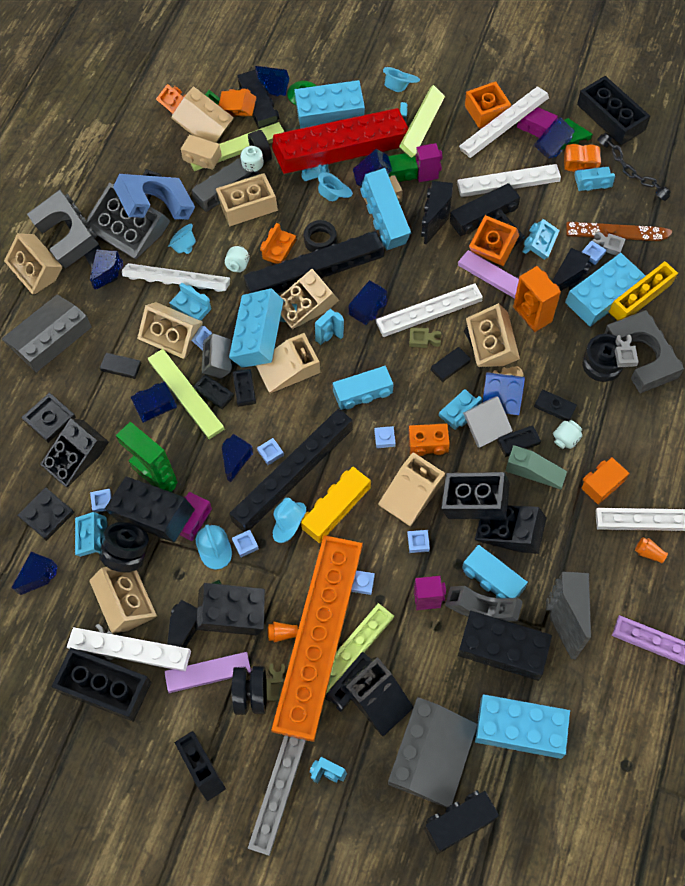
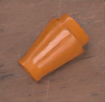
M642 537L635 548L639 556L658 561L661 564L668 555L650 538Z
M278 622L268 624L269 641L275 643L296 638L297 625Z

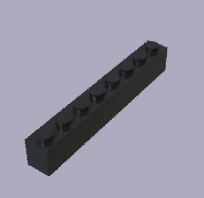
M376 231L368 232L362 236L350 238L347 241L336 243L323 249H317L314 252L300 255L294 259L285 260L258 271H252L244 275L245 285L249 293L271 288L276 293L288 290L311 269L320 278H324L383 258L384 246Z
M338 408L229 513L232 522L243 532L251 530L353 430V420Z

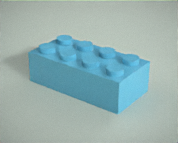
M359 80L295 89V102L300 129L365 115V106Z
M383 168L365 174L360 191L362 197L367 200V210L369 214L373 215V224L375 229L379 230V238L383 246H385L387 251L406 244L411 231L386 169Z
M620 253L570 290L565 303L591 327L609 313L614 300L646 275Z
M272 288L242 295L229 358L241 368L272 363L284 301Z
M483 694L480 701L475 743L562 759L566 755L570 710Z

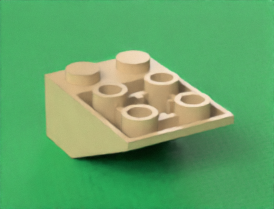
M311 269L280 296L284 300L281 316L294 329L327 312L339 300L316 272ZM292 304H297V312Z
M305 333L290 338L275 348L272 363L256 365L269 394L320 373L319 360Z
M413 452L398 471L378 505L411 526L443 485L445 473Z

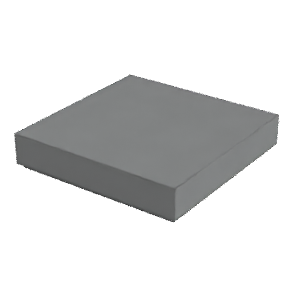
M498 396L463 412L477 447H482L513 431Z

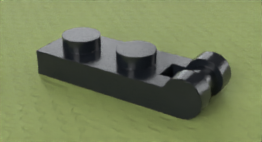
M364 652L357 657L325 696V699L328 702L332 701L340 712L346 708L351 699L347 694L341 699L337 693L340 690L345 693L341 686L371 660Z

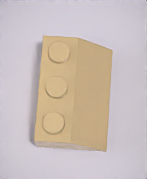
M194 86L185 95L171 117L172 120L193 136L215 143L226 132L234 118Z
M265 173L216 188L229 227L278 211L276 196Z
M17 233L4 260L31 294H36L55 282L62 269V265L35 234Z
M151 303L145 305L137 339L185 359L195 344L191 340L203 322L160 303Z
M499 303L466 318L478 367L505 366L520 359L508 312Z
M103 567L90 579V584L112 634L130 631L157 617L137 570L117 572L108 567Z

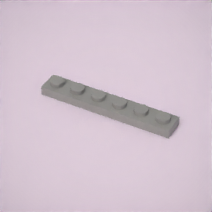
M284 736L248 849L270 856L307 740Z

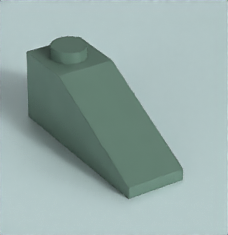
M513 445L505 472L558 489H562L567 473L566 470L535 452Z

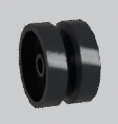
M606 333L600 334L592 338L588 343L583 356L582 366L590 378L600 382L613 381L621 374L624 367L617 366L615 349L618 347L616 345L617 336Z
M118 522L108 526L104 532L103 543L99 553L101 562L109 569L117 572L138 570L144 561L145 551L149 542L148 534L143 528L128 522Z
M245 666L233 668L232 701L235 715H246L250 702L254 714H266L265 666H253L250 680Z

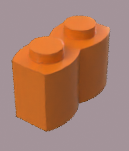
M578 144L566 145L564 151L565 170L575 171L600 167L599 146L591 144L585 146Z

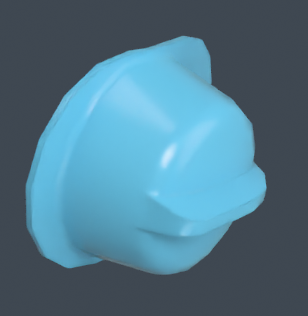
M385 67L383 69V72L386 74L385 86L395 92H402L409 83L420 81L417 76L404 73L395 68Z
M322 172L318 175V181L320 182L318 190L324 198L329 201H336L339 197L349 198L352 196V190L333 174Z
M188 224L181 228L172 237L168 247L171 246L177 253L185 252L189 254L196 242L192 233L193 225Z
M288 497L278 504L274 510L276 524L273 529V538L276 542L284 543L294 536L306 513L305 504L301 502L295 503Z
M205 525L196 536V545L201 560L208 568L222 569L228 565L232 557V549L227 534L219 526Z

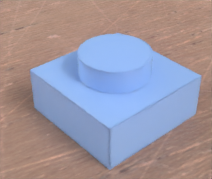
M591 241L582 253L591 256L589 262L596 265L605 255L606 249Z
M201 326L191 341L203 350V341L212 332L205 326Z
M393 426L374 428L376 448L395 447Z
M273 438L257 448V451L267 465L284 456L283 451Z
M110 489L90 492L92 511L96 513L106 511L104 508L112 498Z
M250 530L232 538L240 557L259 549Z
M428 530L408 531L409 553L429 552Z
M356 570L351 592L371 595L375 573Z

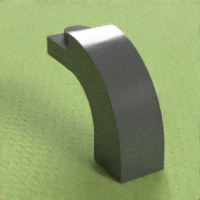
M466 586L450 587L445 606L467 617L471 610L509 622L518 621L523 601L519 598H491L478 594Z

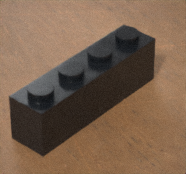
M256 70L237 75L240 90L248 89L251 91V94L256 96L252 117L258 130L278 123L277 120L280 119L278 111L274 110L272 98H268V90L266 87H263L261 75L258 76Z
M507 183L451 211L449 222L460 237L470 234L479 228L485 215L494 219L501 212L504 214L514 212L519 207L520 196Z

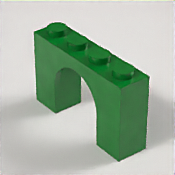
M129 422L116 437L120 445L133 455L128 460L132 469L152 486L172 492L178 481L165 450L133 423Z

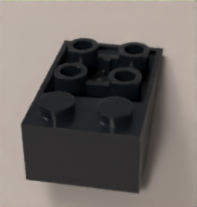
M432 181L431 188L428 187L427 198L429 199L425 202V214L423 215L421 237H424V244H427L449 219L453 183Z
M70 418L40 465L65 487H68L100 457L109 441L84 420Z
M508 505L506 519L479 520L475 541L516 552L539 554L547 517L539 507Z
M378 657L372 658L341 686L382 737L414 708L391 672Z

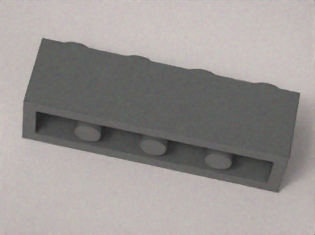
M240 157L216 174L210 176L204 182L196 185L192 189L194 201L205 212H208L220 204L216 188L259 175V170L255 172L246 171L242 166Z

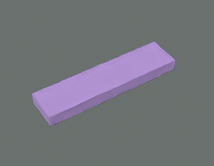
M469 250L458 261V266L515 299L519 279Z
M618 616L612 633L613 637L685 665V641L623 616Z
M244 652L188 665L186 672L175 669L165 671L168 692L172 693L231 679L234 667L245 666L248 674H250L248 654Z

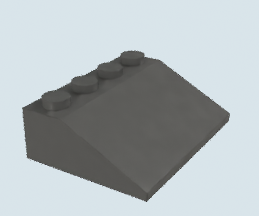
M109 183L86 219L89 223L87 227L92 228L100 238L137 259L162 236L170 220L152 207H149L144 218L128 217L113 188L114 185Z
M56 295L5 335L2 341L37 373L92 328L88 317L77 306Z
M562 572L559 579H556L552 592L549 593V598L546 599V611H549L550 619L570 658L576 660L591 638L589 573Z
M417 697L388 780V785L446 808L452 805L477 724L438 704Z

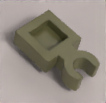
M410 327L409 347L427 348L428 343L439 347L441 340H435L434 338H441V332L434 331L428 333L429 328Z
M273 664L269 666V674L272 678L266 679V702H279L285 678H282L285 671L284 664H281V671L279 672L273 670Z

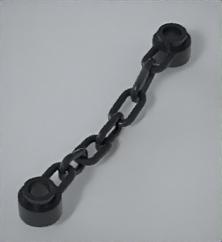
M606 132L601 134L597 140L606 148L609 145L612 147L614 159L621 163L623 172L629 178L636 177L641 180L643 186L656 187L658 189L655 192L656 195L664 201L670 197L671 191L666 186L660 187L655 178L647 176L642 178L637 175L636 170L622 159L621 148L619 145H614L611 142L613 138ZM614 149L619 150L620 156L616 157ZM628 167L634 172L631 175L625 171ZM645 179L653 180V185L644 183L646 182Z

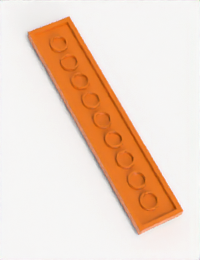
M323 535L271 729L273 733L311 742L315 741L363 543Z

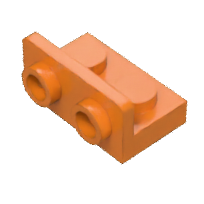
M167 84L156 100L174 114L185 95L182 96V91L176 86L172 88Z
M276 223L274 228L270 229L266 241H263L261 244L262 258L275 264L285 261L297 240L296 235L281 230L280 224Z

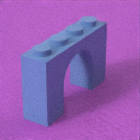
M119 174L113 186L128 217H145L150 207L145 194H151L160 198L167 205L174 219L189 220L195 209L179 178Z

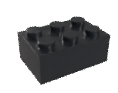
M505 472L446 473L442 510L448 519H506L510 482Z
M204 583L198 590L196 630L257 636L264 629L265 589Z
M476 790L466 796L463 804L460 805L459 802H455L447 807L444 815L440 816L437 813L427 819L424 831L436 854L443 852L484 828L499 817L486 791L479 793Z

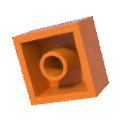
M496 81L466 92L465 107L479 129L485 127L511 107V103Z
M485 215L469 248L474 254L504 267L519 237V233L516 227Z

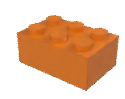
M536 266L519 277L513 307L533 331L536 332L553 321L561 291L548 278L547 273Z

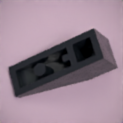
M571 248L552 282L559 287L560 291L566 289L569 285L579 280L584 273H588L591 267L589 263L591 256Z
M182 599L171 611L167 645L186 648L197 631V608Z
M194 731L174 742L198 789L207 802L226 790L225 785Z

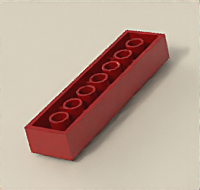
M395 108L273 134L272 150L283 174L317 167L318 165L322 166L398 149L409 128L399 109Z

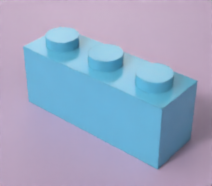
M386 366L333 382V392L340 410L351 409L355 405L369 403L373 399L389 396L393 393V382Z
M480 545L474 549L463 563L462 569L469 578H475L479 581L480 586L488 592H493L496 598H518L527 586L528 582Z

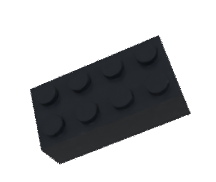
M607 76L580 90L577 105L620 145L625 144L646 130L650 115Z
M127 476L104 508L115 520L135 524L143 528L145 532L175 543L195 510L185 497Z
M470 610L458 656L539 681L543 675L552 635Z
M70 647L51 687L58 693L134 722L152 682L145 675Z

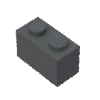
M212 333L203 341V374L222 379L231 372L232 364L229 358L231 339Z

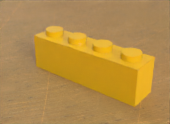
M664 261L614 300L609 313L617 321L634 315L670 287L678 272Z
M354 467L349 471L346 470L341 475L340 481L336 485H331L327 491L328 494L324 498L317 500L313 510L305 513L301 520L302 530L320 544L323 535L327 536L369 491L371 480Z

